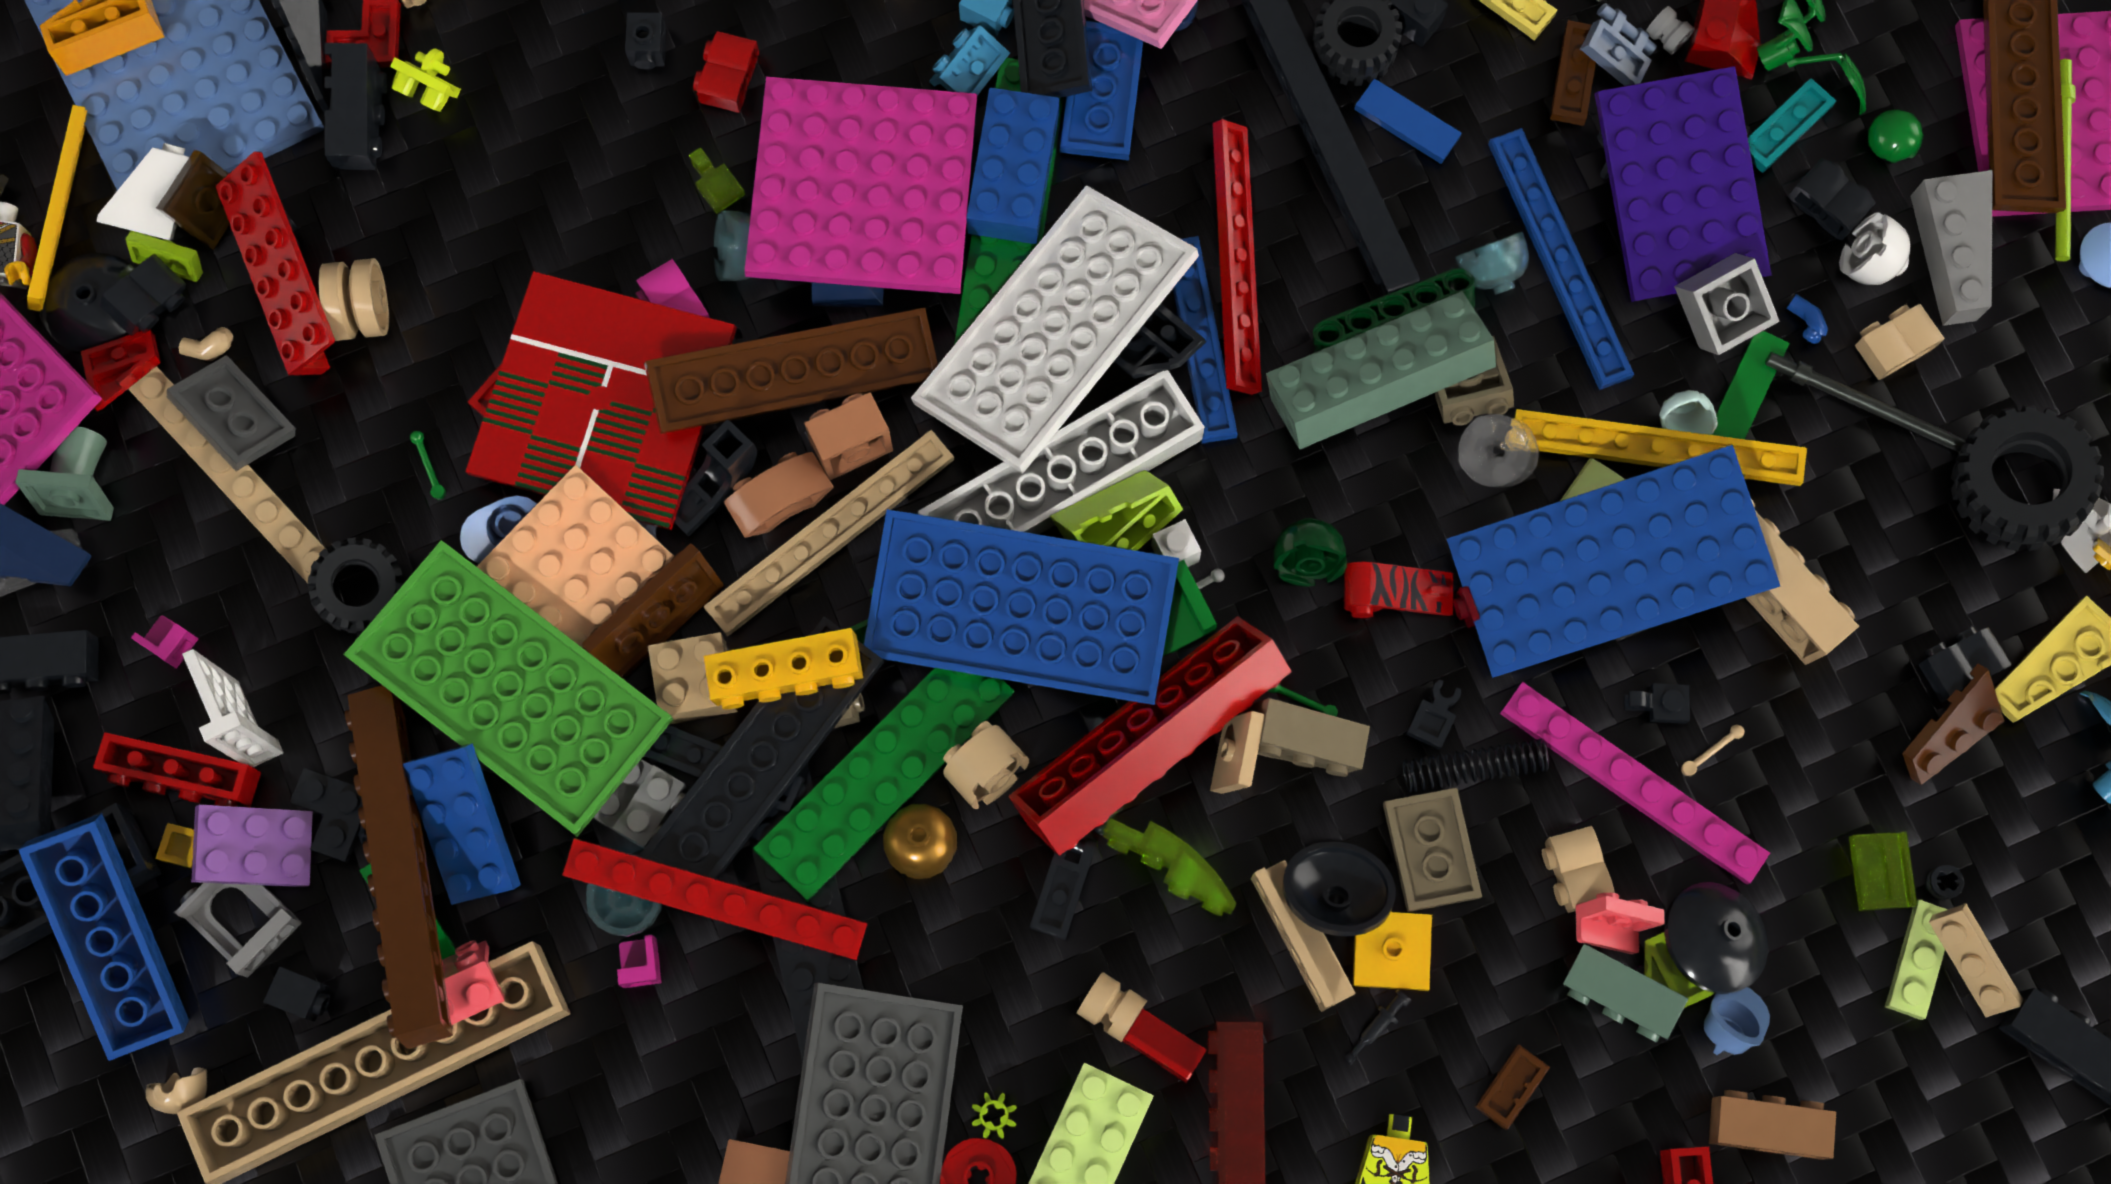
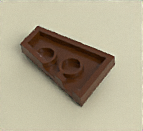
M1979 663L1969 673L1973 679L1962 692L1956 689L1947 699L1951 705L1939 720L1931 719L1902 753L1910 778L1920 785L1939 773L1950 762L2004 722L1989 669Z

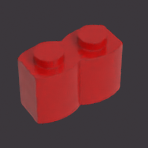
M719 31L716 32L712 41H707L703 54V59L707 62L702 71L698 70L696 72L693 83V90L697 91L699 103L740 112L759 56L757 41Z

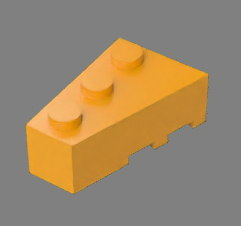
M74 0L39 25L49 54L65 76L165 37L152 0H83L80 3Z

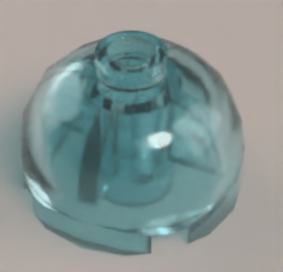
M721 211L717 216L714 247H718L720 260L714 259V265L719 281H742L751 278L745 277L751 217L748 213Z
M1520 232L1505 237L1503 240L1501 239L1473 249L1455 258L1459 268H1463L1465 273L1471 278L1472 275L1474 276L1475 288L1480 290L1494 289L1496 295L1515 288L1514 280L1521 277L1528 267L1529 251L1524 234Z
M590 883L587 885L586 903L588 915L597 927L613 936L629 937L643 933L654 924L661 912L662 904Z

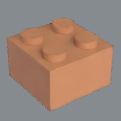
M871 392L863 396L861 393L851 395L842 402L843 405L830 411L829 409L819 410L810 416L809 421L804 423L810 445L829 480L893 451L889 428Z

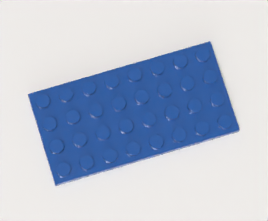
M1733 445L1447 538L1462 587H1469L1480 617L1474 623L1492 678L1780 587Z
M887 509L864 646L886 660L1155 705L1179 558Z

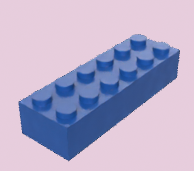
M100 813L26 841L18 849L108 1061L184 1032L189 1018L103 814Z

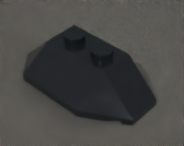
M1160 303L1114 360V363L1132 378L1136 379L1181 367L1206 341L1205 338Z

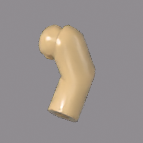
M220 327L211 332L202 341L184 337L179 344V353L205 361H214L231 347L233 334L229 329Z

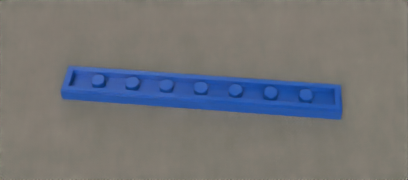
M1520 128L1490 139L1488 143L1599 390L1631 379L1634 376V372L1523 129Z

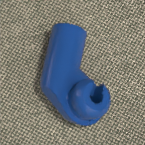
M1796 294L1786 309L1805 320L1808 326L1803 332V337L1809 342L1817 344L1821 341L1822 336H1826L1828 332L1822 311Z

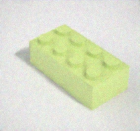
M1084 1063L1029 1184H1114L1154 1095Z

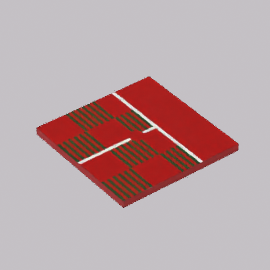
M533 271L465 472L475 477L545 496L577 465L636 521L672 531L705 426L660 434L644 363L648 360L731 345L737 327L735 324Z

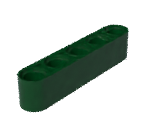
M1464 268L1451 269L1322 320L1313 328L1314 353L1463 291L1474 308V275Z

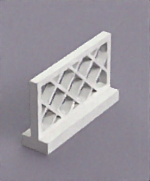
M194 649L182 654L211 720L210 723L199 727L206 743L237 762L248 764L251 767H255L284 753L279 740L258 727L239 681Z

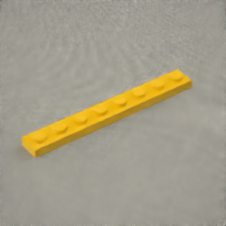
M1516 409L1511 440V447L1662 468L1733 445L1744 479L1801 486L1804 481L1807 448L1520 409Z

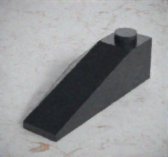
M271 0L282 22L287 26L284 28L286 35L296 54L300 55L298 61L316 101L325 113V110L330 109L331 88H325V77H331L330 68L325 63L328 13L323 0Z

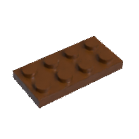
M690 543L683 551L677 553L671 562L658 574L650 578L633 597L620 605L608 620L600 627L594 629L581 645L588 653L622 679H625L649 657L648 645L664 643L725 585L701 552Z

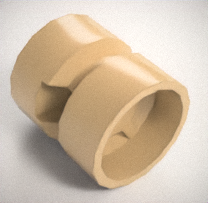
M1102 972L1079 1007L1077 1014L1094 1025L1099 1022L1103 1023L1104 1032L1122 1042L1147 1000L1130 989L1125 992L1121 991L1120 983Z

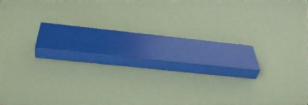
M1199 236L1183 238L1181 240L1197 248L1199 256L1173 287L1172 293L1177 317L1205 338L1206 341L1186 361L1195 411L1205 427L1201 442L1203 444L1237 438L1238 433L1229 389H1226V373Z

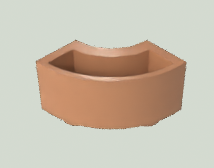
M791 452L783 456L777 462L778 465L764 471L753 479L748 477L734 485V493L724 501V504L745 538L772 531L789 517L814 507L834 488L813 452L802 455Z
M729 1139L719 1184H785L790 1151Z

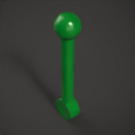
M413 431L410 435V440L413 444H416L432 485L431 495L436 500H441L446 496V490L438 483L423 444L424 434L421 431Z
M1280 684L1268 690L1270 693L1278 692L1319 712L1337 716L1338 710L1334 705H1321L1280 686Z

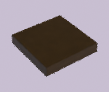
M194 150L156 209L204 246L214 250L230 226L215 187L228 173L204 153Z

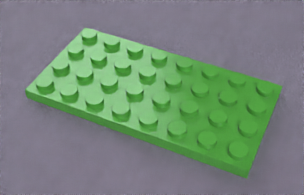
M442 540L343 654L458 745L464 746L473 743L477 758L481 763L577 837L673 720L672 716Z

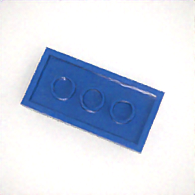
M1086 21L1093 91L1066 97L1060 153L1129 160L1143 41L1103 23Z
M473 743L404 763L403 767L451 905L514 890L519 887L521 883Z

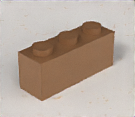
M1724 1090V1096L1712 1098L1709 1144L1821 1160L1832 1159L1834 1157L1836 1112L1824 1110V1103L1800 1101L1799 1107L1786 1105V1098L1763 1095L1762 1101L1748 1100V1093Z

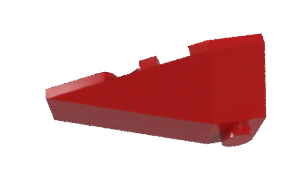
M1700 0L1694 23L1695 30L1691 35L1685 62L1715 70L1735 66L1737 76L1752 80L1759 56L1757 46L1761 45L1756 0Z

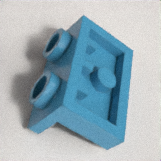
M981 25L969 31L965 28L953 40L952 44L955 48L950 55L944 54L932 68L935 74L929 82L933 86L941 84L950 92L975 93L978 96L1009 56L1010 52Z

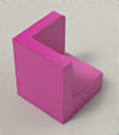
M165 616L158 618L144 638L136 632L131 637V639L176 669L184 659L182 654L190 651L198 641L197 637Z
M645 935L642 940L619 944L621 969H617L618 985L623 988L662 983L658 944L655 936Z

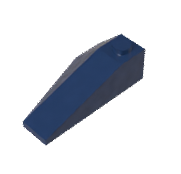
M0 504V578L6 579L8 576L25 578L30 582L72 586L92 556L81 548Z

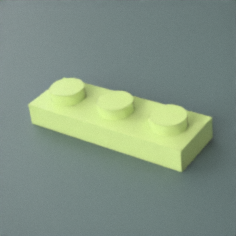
M1922 900L1914 902L1885 1004L1886 1008L1920 1020L1926 1019L1945 948L1931 927L1929 920L1932 915L1948 909Z

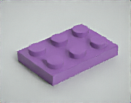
M197 805L195 807L191 882L290 887L309 886L313 811Z

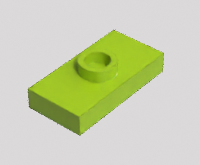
M132 230L125 239L133 263L141 264L155 254L181 278L198 282L203 274L196 250L177 245L170 240H161Z

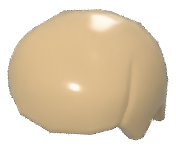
M193 1068L190 1076L182 1078L177 1073H173L166 1083L148 1084L146 1087V1099L149 1105L155 1110L167 1114H177L176 1112L203 1100L207 1092V1069Z

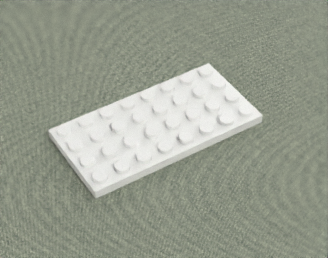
M1086 185L911 397L914 405L1023 474L1198 258L1197 248Z

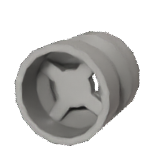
M1667 6L1651 22L1646 32L1653 40L1660 39L1663 43V48L1670 55H1673L1689 39L1695 28L1687 21L1681 22L1677 20V13Z

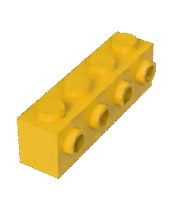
M852 628L703 656L710 700L717 706L722 705V709L740 708L744 706V701L757 698L759 702L763 703L777 701L781 699V694L794 691L799 696L809 695L818 692V687L831 684L835 689L846 688L855 685V680L864 678L857 635Z

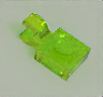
M701 148L689 155L692 160L691 164L702 177L695 182L696 187L716 214L745 195L744 189L724 163L715 169Z

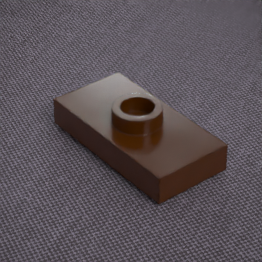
M1516 1045L1475 1105V1108L1503 1129L1508 1130L1550 1066L1521 1045Z

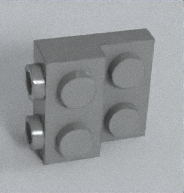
M641 759L593 818L644 849L685 797L688 787L655 765L652 766Z

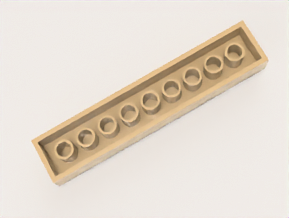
M531 941L488 962L505 996L504 1001L451 1025L453 1032L451 1037L407 1049L397 1038H392L387 1026V1016L391 1015L390 1009L176 1112L205 1184H222L570 1015L569 1008L541 946Z

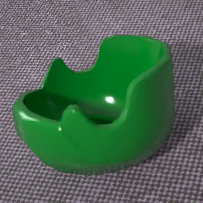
M1900 109L1881 113L1873 120L1868 129L1869 147L1876 156L1892 163H1897L1907 158H1914L1923 140L1921 123L1912 113Z

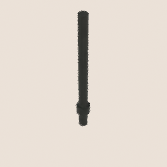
M1770 352L1766 359L1765 365L1789 375V380L1802 386L1805 383L1954 451L1960 452L1962 445L1966 441L1959 436L1812 370V366L1802 361L1795 363L1773 352Z

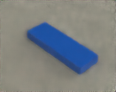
M1375 78L1355 105L1354 110L1440 164L1446 159L1462 134Z

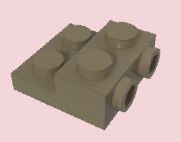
M1494 336L1492 337L1495 346L1496 367L1435 392V398L1444 424L1453 422L1455 425H1465L1474 416L1486 413L1491 417H1498L1505 414L1508 408L1514 407L1513 387Z

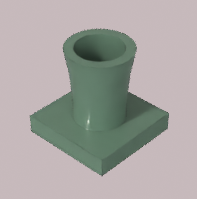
M77 426L53 452L50 472L18 470L15 483L39 515L111 521L114 507L93 478L97 463L107 444L106 439L99 433Z

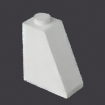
M163 143L162 149L152 148L98 214L97 222L166 240H174L177 224L157 210L156 207L189 159V156L184 155L185 148Z

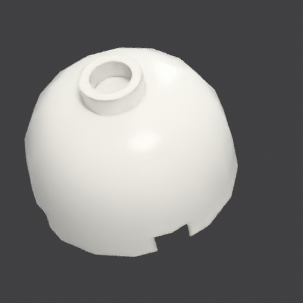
M1879 212L1865 218L1855 228L1852 235L1857 238L1853 242L1851 249L1845 244L1839 261L1840 271L1851 279L1864 285H1881L1895 276L1901 275L1908 267L1910 254L1909 235L1893 218L1885 214L1882 215Z

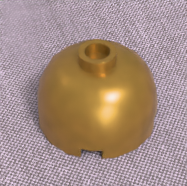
M911 804L898 810L888 821L883 834L884 851L890 864L900 873L913 879L931 878L943 872L952 861L957 850V833L951 819L939 808L928 804Z

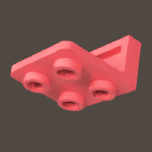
M476 940L464 943L455 950L456 954L442 960L451 1025L504 1001L505 996L488 963L490 947L487 941H482L478 944Z

